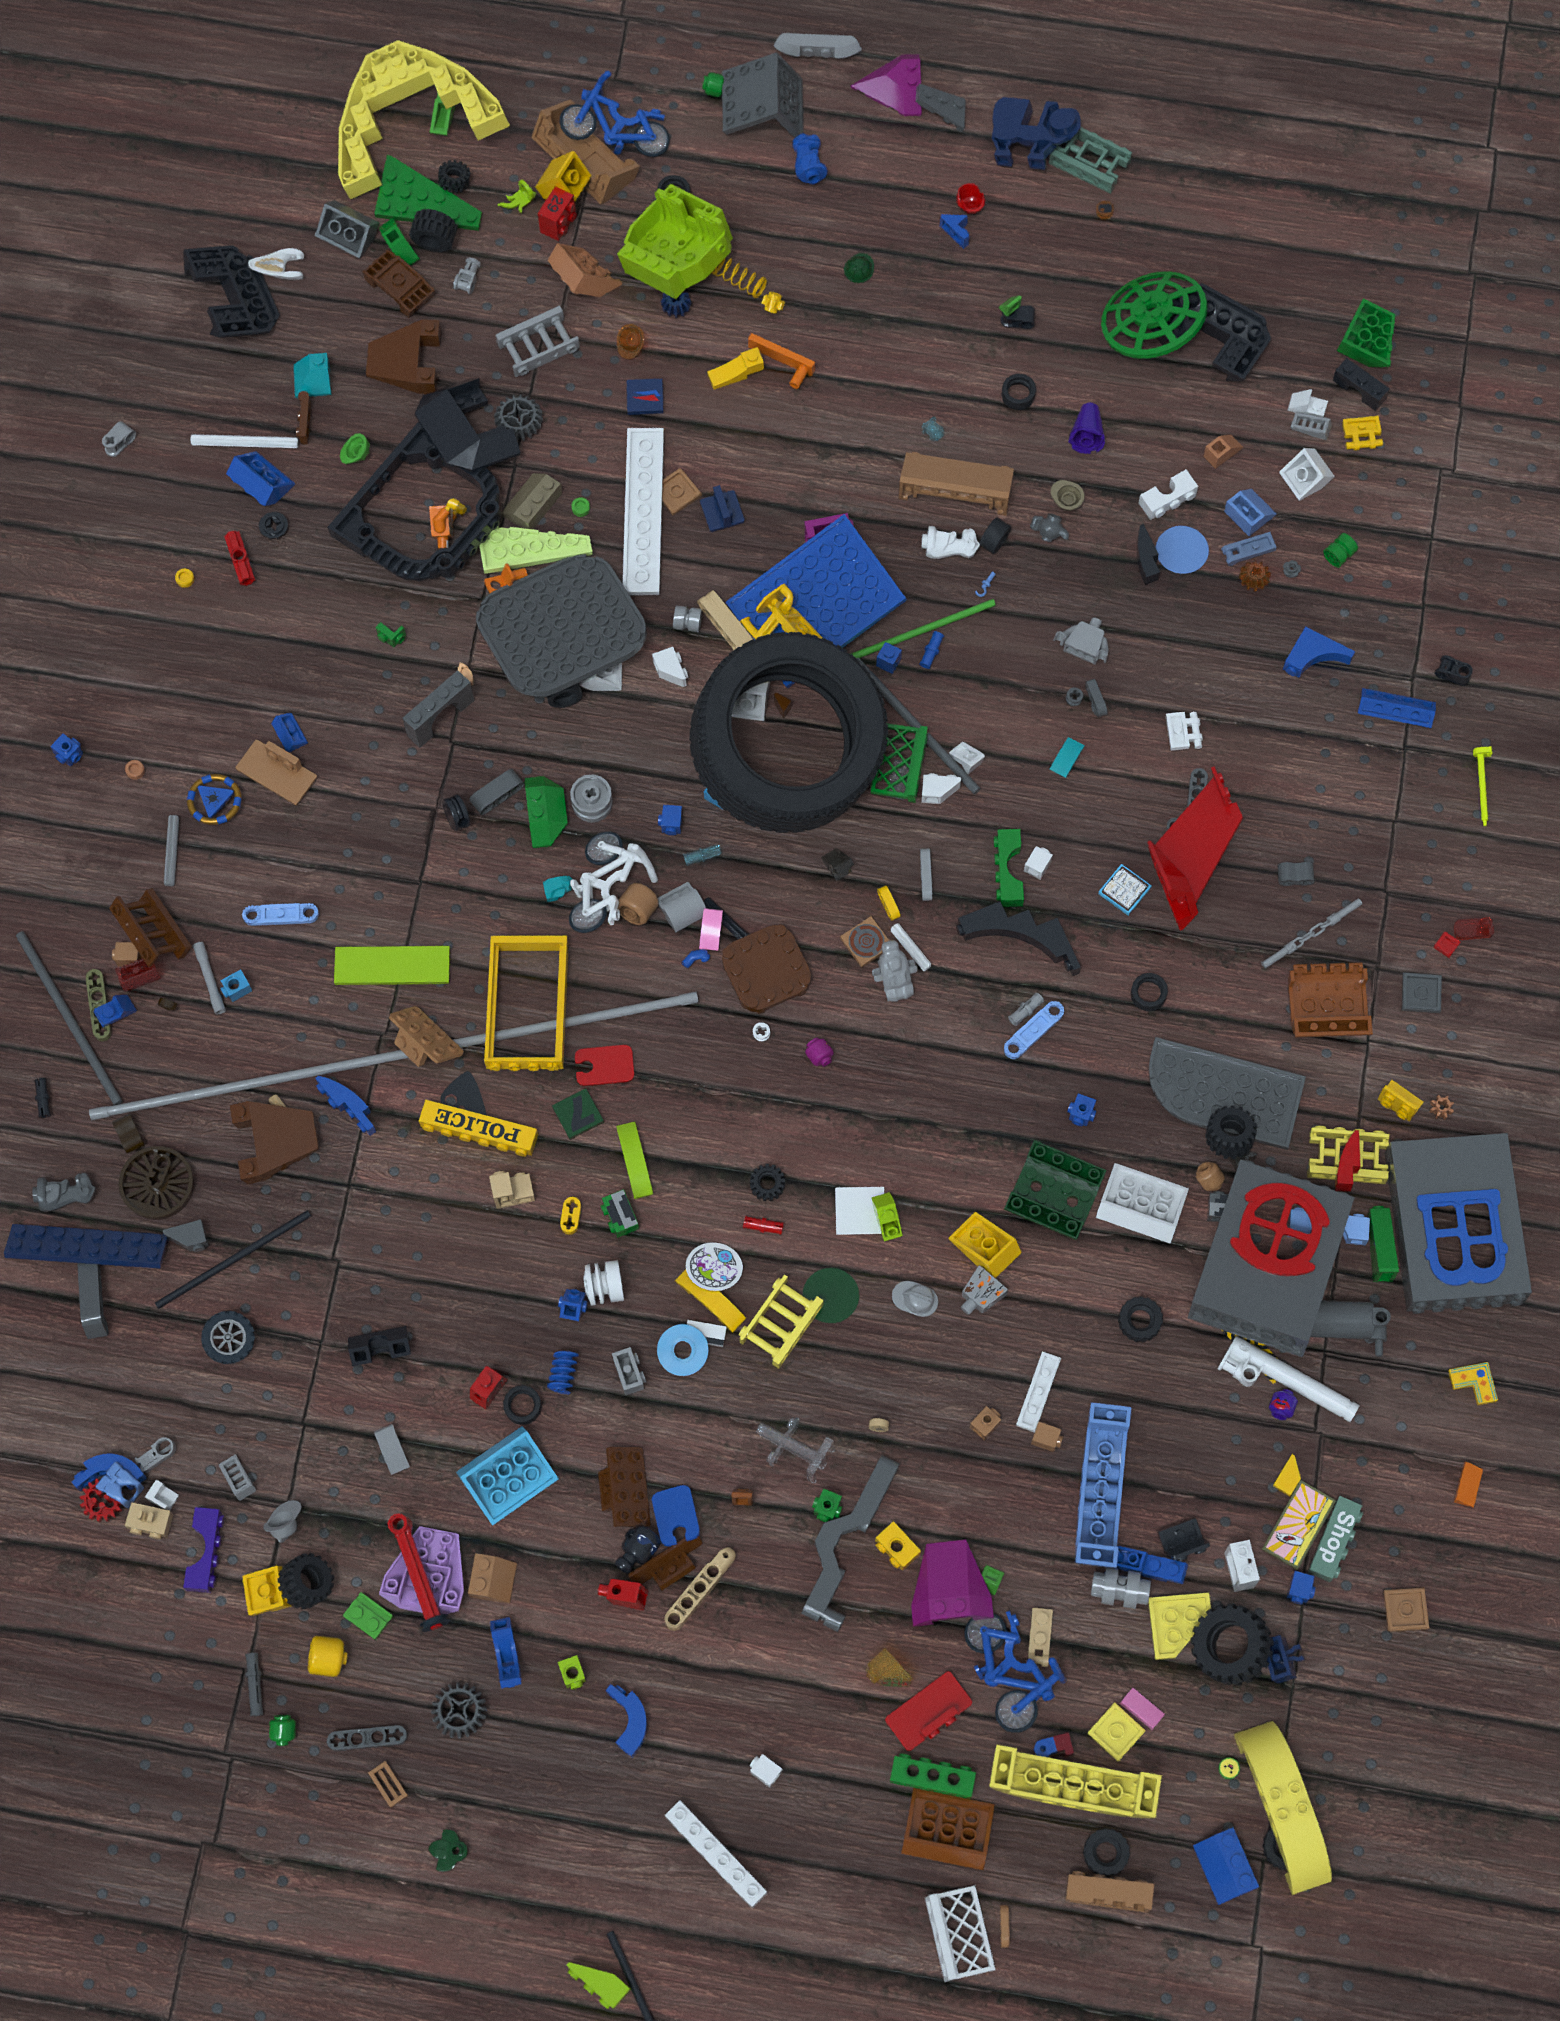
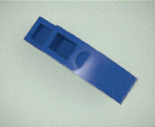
M322 1076L315 1078L318 1083L316 1085L317 1089L322 1095L326 1093L329 1097L327 1101L333 1109L338 1108L340 1112L345 1110L351 1119L355 1117L359 1122L356 1125L362 1133L367 1132L371 1136L376 1132L373 1124L366 1117L371 1113L370 1109L360 1097L334 1080Z
M1117 1546V1569L1127 1572H1140V1576L1163 1582L1170 1581L1183 1584L1188 1568L1187 1563L1149 1555L1144 1551Z

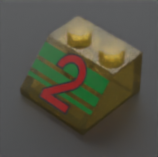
M886 1648L867 1664L866 1676L873 1684L877 1682L880 1686L910 1687L912 1685L913 1678Z

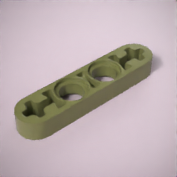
M92 969L86 974L92 1030L97 1040L107 1041L112 1034L111 1024L103 1027L105 1032L101 1036L98 1033L101 1031L100 1022L93 1012L95 1008L108 1003L105 979L100 970ZM94 975L98 977V987H95L93 980H91L94 978ZM101 992L103 996L100 1000L95 1001L92 999L94 993Z

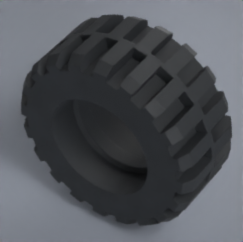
M1228 1603L1227 1606L1220 1604L1216 1606V1610L1211 1608L1207 1610V1616L1205 1618L1201 1616L1198 1619L1200 1622L1199 1626H1194L1192 1631L1196 1634L1195 1638L1191 1637L1190 1644L1194 1645L1191 1652L1192 1656L1196 1657L1195 1663L1207 1676L1226 1685L1234 1684L1239 1686L1243 1682H1252L1254 1676L1260 1677L1263 1674L1260 1670L1263 1667L1267 1669L1270 1663L1266 1661L1268 1657L1272 1658L1273 1651L1270 1650V1646H1273V1639L1269 1637L1271 1631L1265 1625L1266 1622L1256 1613L1241 1605L1237 1606ZM1239 1626L1247 1633V1650L1238 1661L1229 1664L1224 1663L1218 1658L1216 1653L1217 1639L1225 1629Z

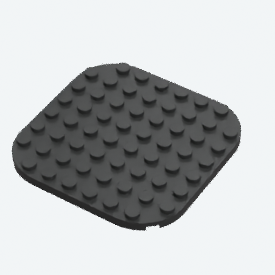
M587 554L564 558L514 581L511 586L505 585L493 591L481 602V607L476 613L478 629L511 686L522 694L534 697L550 696L630 659L642 648L647 635L643 616L613 568L604 559L598 556L595 558L587 557Z

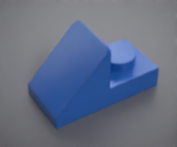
M941 215L940 227L963 249L969 245V233L964 227L967 225L968 216Z
M114 995L110 1002L95 1008L93 1012L102 1027H105L135 1013L137 1010L128 995Z

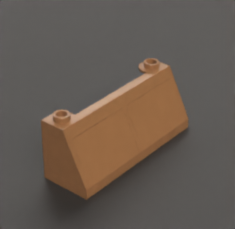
M571 99L541 110L531 138L553 159L575 151L592 175L584 189L598 203H606L635 180L640 166L633 159H627L623 162L594 133L584 140H574L564 134L560 127L559 118L566 107L575 104ZM579 108L568 110L563 117L565 129L574 136H584L590 132V129L583 123H581L579 128L573 126L575 118L580 112Z
M906 452L899 483V499L908 501L909 495L913 494V497L917 498V494L989 504V509L995 507L998 510V515L1006 516L1014 469L1008 466L1000 467L921 455L917 452Z

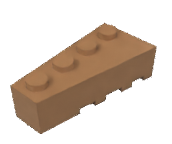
M1073 1871L1072 1875L1069 1874L1067 1876L1065 1902L1148 1913L1152 1910L1154 1884L1143 1880L1127 1881L1126 1878L1121 1877L1107 1879L1105 1875L1099 1874L1089 1877L1085 1876L1084 1872Z

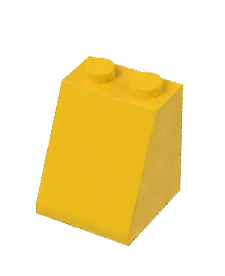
M571 151L551 161L535 188L543 199H547L556 186L573 194L575 202L592 175L575 151Z

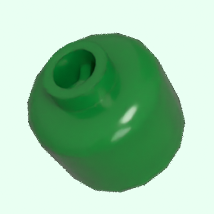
M710 72L707 76H704L702 89L705 90L706 95L722 96L723 75Z
M275 1715L274 1719L269 1722V1738L271 1741L276 1742L277 1746L289 1745V1741L296 1738V1722L291 1718V1715Z

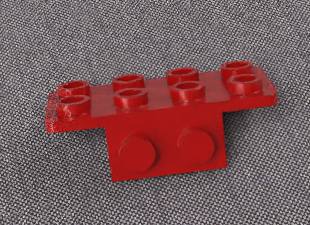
M946 1672L885 1718V1722L907 1751H911L927 1738L933 1739L940 1734L939 1729L943 1726L949 1727L956 1722L957 1719L955 1717L972 1705V1700L953 1674Z

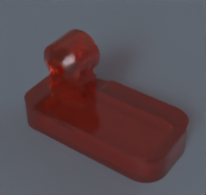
M1489 917L1457 920L1454 924L1455 937L1458 940L1491 938L1494 934L1493 921Z

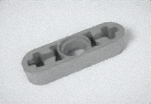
M930 848L920 849L922 901H932Z

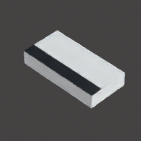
M691 1320L687 1321V1325H691L703 1333L708 1345L723 1347L727 1327Z

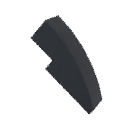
M1141 524L1137 538V562L1143 582L1147 585L1159 579L1160 571L1156 565L1159 553L1144 524Z

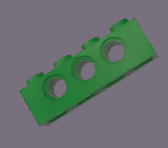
M899 1754V1757H894L890 1783L971 1799L976 1772H972V1768L960 1766V1769L952 1768V1764L940 1762L939 1765L932 1764V1760L926 1758H919V1761L913 1760L910 1755ZM911 1766L916 1767L919 1771L915 1777H911L907 1773V1769ZM929 1771H936L939 1774V1778L936 1781L929 1780L927 1777ZM952 1774L958 1776L959 1783L951 1785L948 1782V1776Z

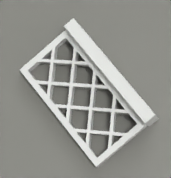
M975 1886L925 1897L944 1982L994 1971L995 1966ZM971 1892L973 1901L970 1906L960 1901L963 1893ZM949 1897L955 1901L950 1911L942 1907L941 1898ZM957 1903L967 1909L962 1919L952 1913ZM969 1912L977 1916L978 1922L975 1927L965 1922ZM950 1916L960 1922L955 1932L947 1928L946 1922ZM962 1924L972 1930L967 1940L957 1934ZM974 1933L982 1937L983 1943L980 1948L970 1943ZM955 1937L965 1943L960 1953L952 1949L951 1943ZM967 1945L977 1951L972 1961L962 1956ZM980 1954L987 1958L989 1967L981 1968L975 1964ZM961 1958L970 1966L966 1972L958 1974L956 1964Z

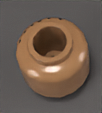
M1213 1162L1202 1163L1196 1172V1179L1206 1191L1219 1190L1225 1180L1223 1172Z

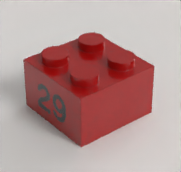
M556 186L554 187L538 212L540 233L557 241L562 236H565L569 224L574 222L577 215L573 194Z

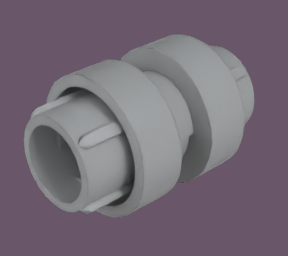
M1106 1567L1105 1573L1094 1572L1091 1596L1100 1597L1101 1604L1113 1606L1114 1600L1124 1601L1123 1607L1136 1609L1137 1603L1148 1605L1151 1581L1140 1579V1572L1128 1571L1126 1577L1118 1575V1569Z

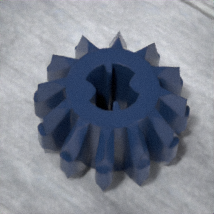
M685 290L677 299L663 293L661 305L664 313L667 312L669 317L674 315L677 318L679 314L684 317L685 312H689L691 300L690 295L685 293Z

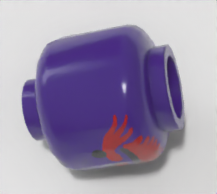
M1283 1389L1282 1391L1274 1392L1269 1404V1410L1274 1418L1286 1420L1293 1417L1298 1400L1293 1396L1294 1393L1292 1391Z

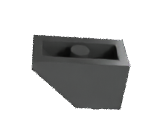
M201 1219L163 1230V1234L168 1240L190 1252H201L205 1250V1247H209L205 1226Z

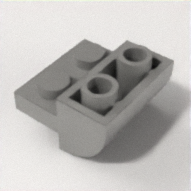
M689 882L658 898V906L675 933L703 918V911L706 906L697 890L693 889Z

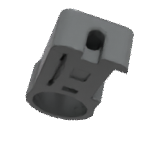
M1096 680L1086 681L1085 690H1087L1091 700L1093 713L1098 718L1107 715V707Z

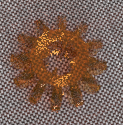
M1255 559L1252 564L1247 561L1245 566L1241 567V573L1239 574L1242 586L1247 585V591L1250 588H1253L1255 592L1258 588L1263 590L1270 581L1271 573L1268 571L1269 567L1263 566V561L1259 564Z

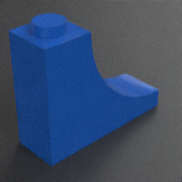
M1305 626L1286 659L1283 670L1291 676L1300 677L1307 668L1323 661H1338L1350 665L1355 651Z

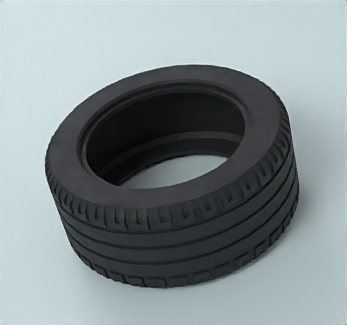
M785 632L773 633L772 635L767 634L757 637V640L752 639L742 644L741 647H737L714 669L702 689L692 713L689 740L691 741L690 750L691 756L694 758L695 770L699 773L698 777L703 786L708 789L709 795L713 800L716 799L717 804L723 810L730 812V815L740 821L741 819L745 821V824L754 828L757 826L761 830L770 832L774 830L776 833H788V831L796 833L803 832L806 829L809 831L820 827V825H826L845 813L864 793L877 775L887 747V712L884 709L885 704L881 693L878 692L879 688L875 680L871 679V674L865 666H861L860 661L852 654H848L846 649L839 645H834L832 641L825 638L820 639L816 635L807 633L805 635L801 632H789V634ZM778 680L800 683L819 693L836 712L843 730L844 751L837 772L819 783L800 787L776 784L757 774L741 757L733 739L731 727L734 703L740 695L758 684Z

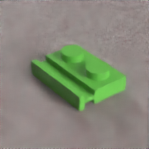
M362 1592L359 1593L358 1597L343 1614L344 1618L375 1641L388 1625V1622L394 1617Z

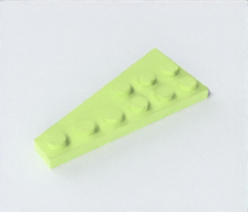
M498 526L495 530L491 531L487 540L480 544L484 574L502 571L507 563L510 569L556 562L580 554L593 555L590 537L587 535L569 533L562 535L551 531L544 533L539 532V530L516 527L500 528Z

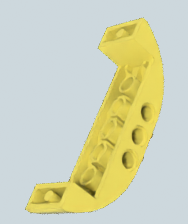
M1271 1721L1235 1733L1234 1737L1241 1754L1245 1753L1288 1871L1285 1877L1291 1894L1294 1895L1331 1882V1868L1323 1836L1300 1772L1281 1731Z
M996 1745L989 1787L1016 1797L1085 1811L1133 1818H1155L1162 1775L1140 1772L1138 1775L1017 1752V1748Z

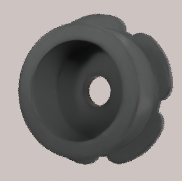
M1294 560L1285 562L1283 565V572L1288 578H1294L1301 572V566Z

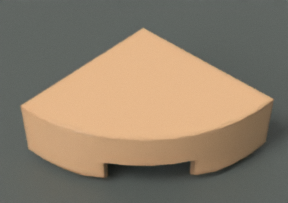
M460 662L458 671L473 685L474 678L471 670L467 665Z

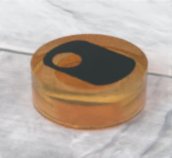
M1109 201L1099 202L1096 207L1097 216L1101 219L1112 217L1114 212L1113 204Z

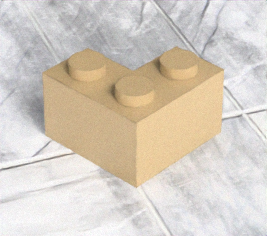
M498 1171L489 1176L497 1209L535 1201L529 1174L517 1173L514 1177H510L509 1172Z

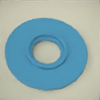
M679 1324L672 1326L659 1339L657 1345L658 1359L661 1365L674 1375L688 1376L694 1374L703 1367L707 1360V1340L700 1330L691 1325ZM680 1341H685L691 1346V1354L686 1359H680L674 1353V1347Z

